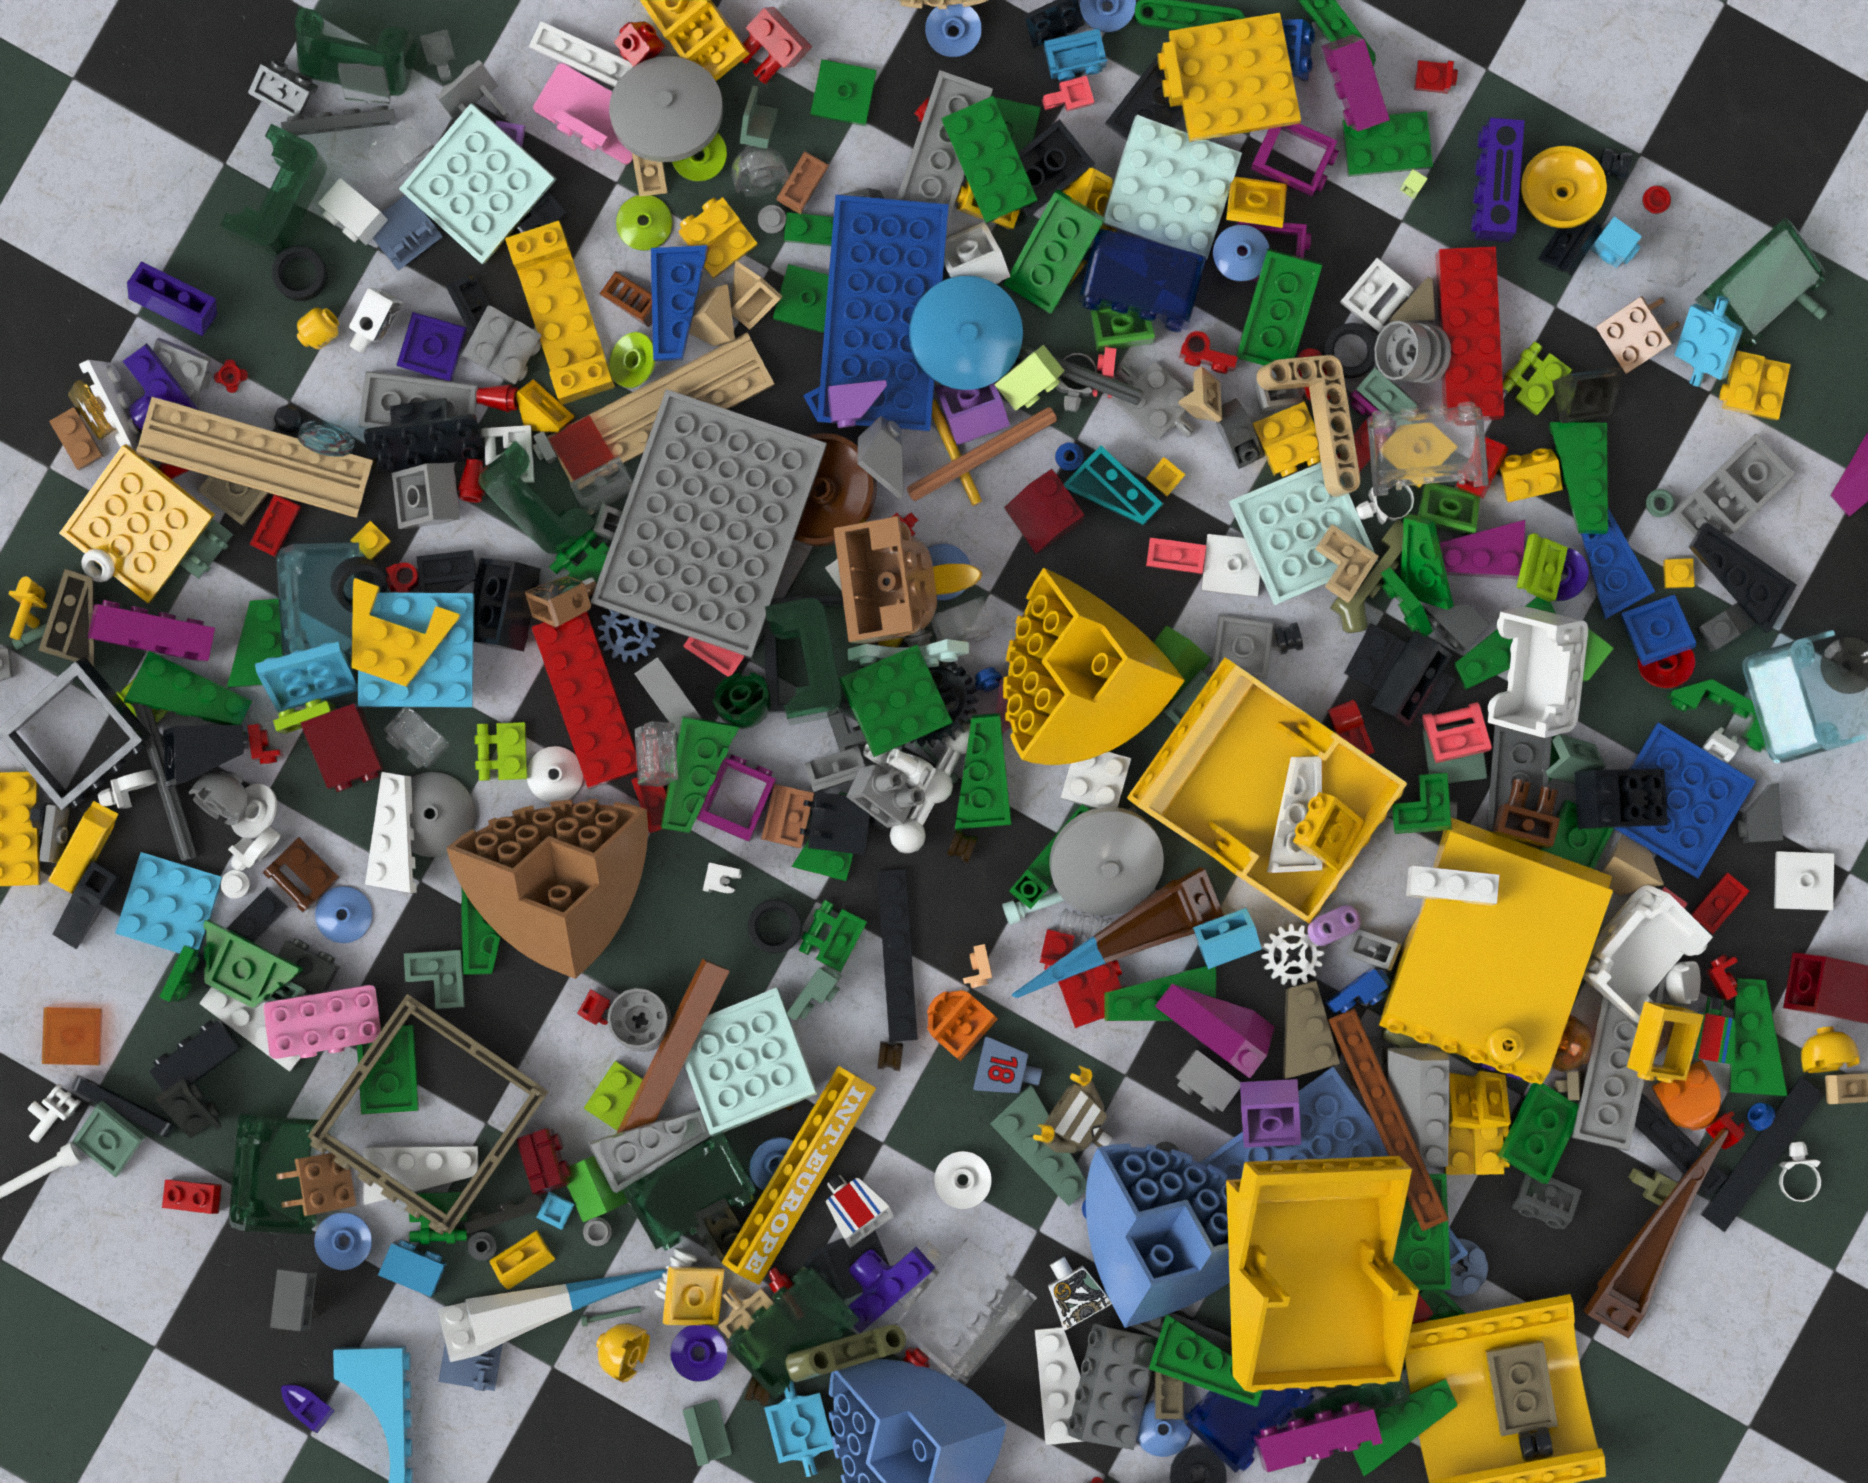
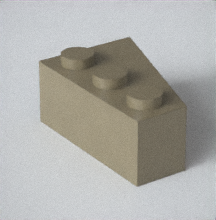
M67 569L64 570L39 651L73 662L86 657L95 668V640L88 638L94 609V581L92 577Z
M1316 981L1286 988L1282 1079H1288L1340 1064Z

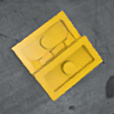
M1478 1071L1475 1076L1449 1072V1127L1484 1129L1509 1126L1511 1121L1505 1074Z

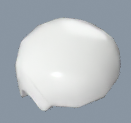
M1677 962L1667 973L1665 988L1669 998L1675 1003L1691 1004V1001L1698 1000L1701 976L1697 962Z

